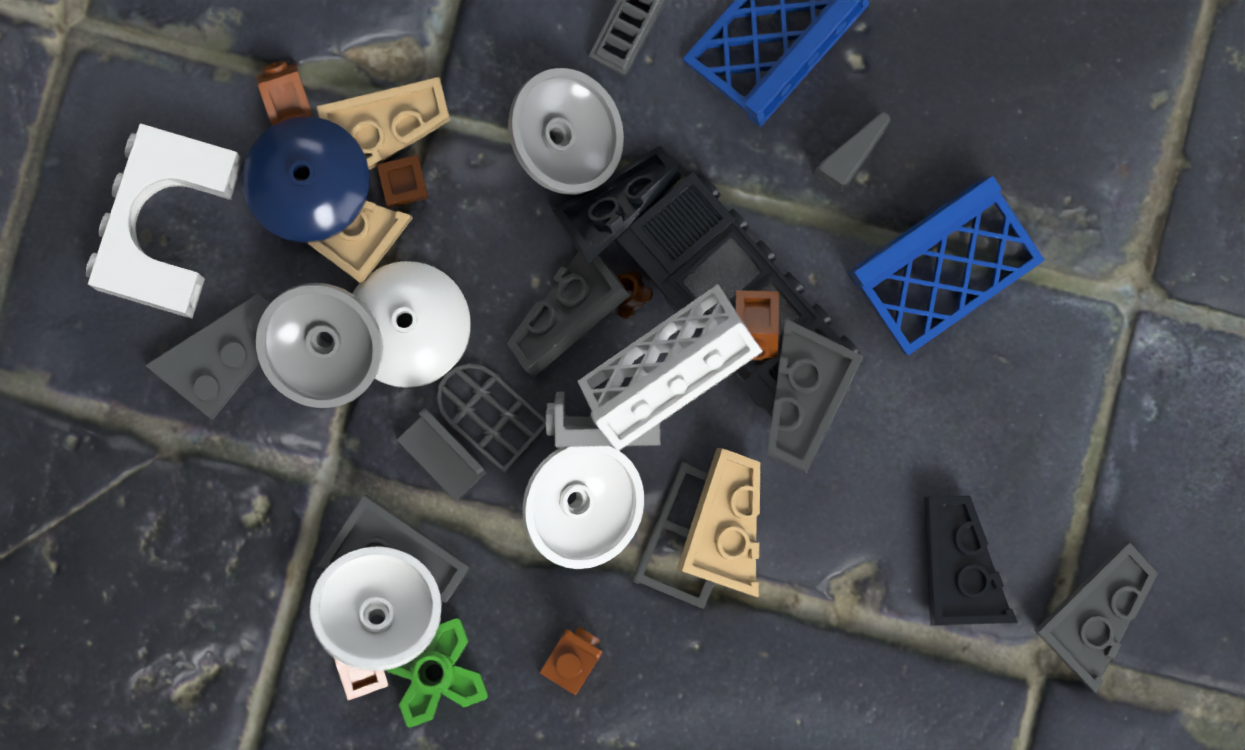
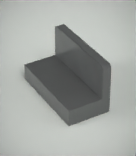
M424 408L419 413L421 417L397 441L457 502L487 472Z

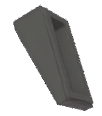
M617 0L589 54V58L626 77L662 12L665 0H637L650 7L648 13L630 4V0ZM625 13L642 22L640 29L622 20V14ZM616 28L635 38L633 43L630 44L613 35L614 29ZM606 43L626 52L625 59L623 60L604 50Z
M885 112L877 115L819 163L814 175L839 193L841 191L844 192L888 128L891 121L890 116Z

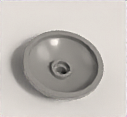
M550 69L533 76L525 82L513 99L508 119L510 142L520 165L533 180L554 192L580 194L600 186L610 178L619 164L623 151V125L614 101L597 81L573 69ZM549 132L554 134L556 143L551 140Z
M307 283L284 291L266 308L256 332L257 356L268 380L287 398L309 407L331 408L351 402L370 386L381 366L383 342L376 319L360 299L345 289L334 285ZM328 332L332 336L333 342H324L320 333Z

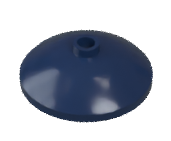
M318 117L290 118L267 129L251 147L242 173L244 197L254 217L274 235L298 243L323 241L338 235L348 228L362 211L370 186L368 163L358 142L338 124ZM299 168H308L310 175L306 180L298 181L295 179V173Z

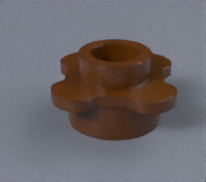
M636 270L617 276L629 294L632 293L630 297L617 306L619 308L618 315L623 319L632 318L635 310L649 303L653 297L652 289L643 284L642 274Z

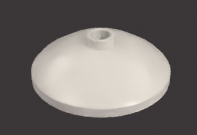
M419 262L391 263L373 271L353 291L352 294L360 299L371 311L381 332L383 355L381 366L375 377L376 380L395 387L411 388L424 386L445 376L463 356L471 330L469 308L459 287L441 270ZM404 313L410 314L413 317L412 324L407 328H401L397 324L398 317Z
M611 446L559 448L541 462L532 474L525 490L523 522L531 543L544 557L567 568H591L611 560L628 545L639 527L644 508V490L641 478L633 463L623 453ZM576 492L575 501L568 505L569 495Z
M388 547L362 548L338 558L321 574L311 596V622L320 644L338 661L362 670L377 671L391 669L414 659L432 641L441 618L440 592L430 571L413 556ZM376 615L385 618V620L378 625L372 624L370 622V619Z

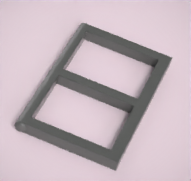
M682 461L632 581L636 584H644L704 609L714 585L713 582L705 581L698 598L644 575L663 528L686 538L690 529L668 521L667 517L685 474L706 482L708 473Z

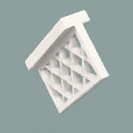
M717 284L577 382L592 410L591 416L594 422L615 449L619 451L760 354L762 350L749 333L721 287ZM717 304L711 315H703L705 311ZM704 328L700 337L691 338L695 329ZM680 330L676 339L668 340L670 335ZM669 352L664 362H656L660 353ZM645 354L640 364H633L634 360ZM625 377H633L628 387H620ZM609 379L605 388L594 389L602 382Z

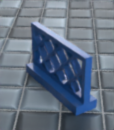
M735 0L685 55L683 61L745 111L747 117L761 127L869 6V0H810V2L785 4V0H780V5L756 7L755 0ZM750 1L751 8H744ZM823 9L816 17L815 10ZM811 11V24L805 30L787 32L786 13ZM781 13L782 33L758 35L757 16ZM752 17V36L729 38L728 25L734 18ZM723 32V38L716 39ZM795 40V42L790 47H788V41ZM783 41L784 54L778 61L760 63L759 43ZM754 45V64L731 66L729 46ZM724 47L725 66L707 68L698 61L699 57L707 49ZM761 71H768L761 79ZM756 72V85L746 97H743L732 88L731 74ZM726 75V82L718 76Z
M993 176L981 178L847 271L855 286H859L905 356L913 353L1045 261L1001 195L1000 191L1002 189ZM995 204L1003 216L1000 234L979 230L982 212ZM973 219L972 228L961 227ZM1009 227L1016 237L1008 236ZM954 231L970 234L966 258L944 254L947 236ZM978 235L999 239L995 263L973 259ZM1006 241L1021 243L1030 259L1017 268L1002 265ZM939 242L937 252L927 251ZM920 255L936 257L932 282L910 278L913 260ZM943 259L965 263L961 287L939 283ZM972 264L994 268L991 285L984 291L968 289ZM905 266L903 276L893 275ZM1001 270L1010 272L999 280ZM885 279L902 281L898 305L882 303L873 288ZM909 283L931 287L926 311L904 307ZM938 288L959 292L957 308L949 315L933 313ZM966 294L977 295L965 303ZM887 309L896 310L895 321ZM903 312L925 316L922 334L911 342H908L900 330ZM932 317L942 319L931 327Z

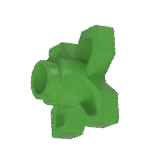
M456 618L440 624L426 652L423 650L414 659L401 666L386 669L387 672L410 679L412 682L399 703L406 726L409 728L433 720L441 694L463 707L488 698V692L481 674L455 665L469 642L460 619ZM433 664L439 665L443 672L442 677L438 681H432L427 676V669Z

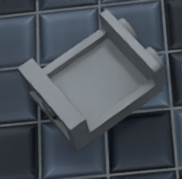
M556 392L555 403H547L546 430L547 435H555V447L613 446L594 422L592 416H567L565 414V392ZM660 422L626 446L660 445Z

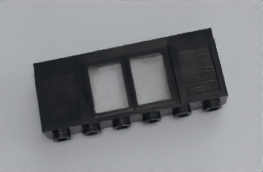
M692 172L616 238V246L621 251L625 249L638 264V269L648 281H653L666 296L667 303L676 313L717 284L721 287L735 310L736 290L779 291L778 356L776 358L750 360L730 374L731 376L735 375L750 392L749 396L759 408L763 407L772 417L785 319L858 354L861 353L848 337L844 335L839 338L829 325L833 322L821 306L816 303L811 307L802 297L801 293L805 290L800 282L790 272L783 275L773 264L777 258L771 249L762 240L755 243L745 232L749 228L746 221L733 208L729 212L718 200L721 194L711 181L706 177L700 180ZM717 304L705 311L703 315H711ZM704 328L695 329V335L700 337Z

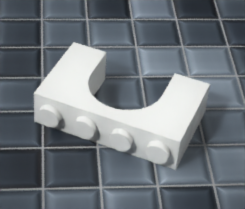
M140 123L137 133H131L126 144L125 157L128 158L124 173H118L113 184L112 197H115L111 213L104 214L99 227V237H102L98 253H92L86 267V277H89L88 285L104 293L192 319L205 278L197 272L148 257L143 252L137 239V217L140 209L149 197L164 188L173 186L190 187L231 199L243 159L235 151Z

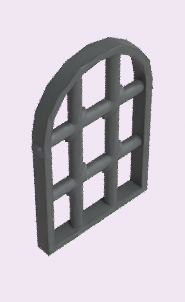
M465 364L457 366L444 376L438 387L437 402L439 410L449 423L450 428L457 430L504 474L524 452L530 449V445L546 428V419L510 388L499 374H495L482 365ZM463 370H481L491 377L481 387ZM454 374L460 376L474 389L472 392L475 395L466 404L445 386L448 379ZM495 381L517 399V402L509 410L505 409L490 395L491 391L488 389ZM442 393L458 406L457 410L459 412L452 420L444 411ZM481 397L501 413L499 416L502 418L493 428L474 412L475 408L473 406ZM522 405L543 422L534 434L516 418L518 416L515 413ZM466 414L485 430L483 433L486 436L479 443L475 442L457 425ZM508 420L529 438L519 451L501 436L502 432L499 431ZM492 438L513 455V458L504 467L483 449Z

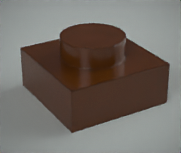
M418 155L377 165L388 208L429 198Z

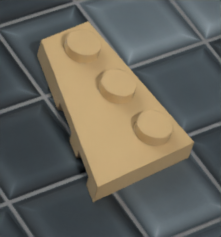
M440 77L317 106L319 118L338 124L358 142L366 157L369 170L450 121Z
M295 177V179L298 181H304L302 179ZM366 201L358 217L344 231L332 238L306 244L358 283L362 284L413 218L411 215L386 209Z
M716 448L677 570L754 597H759V582H756V559H759V543L756 542L757 515L760 514L759 461L723 448Z

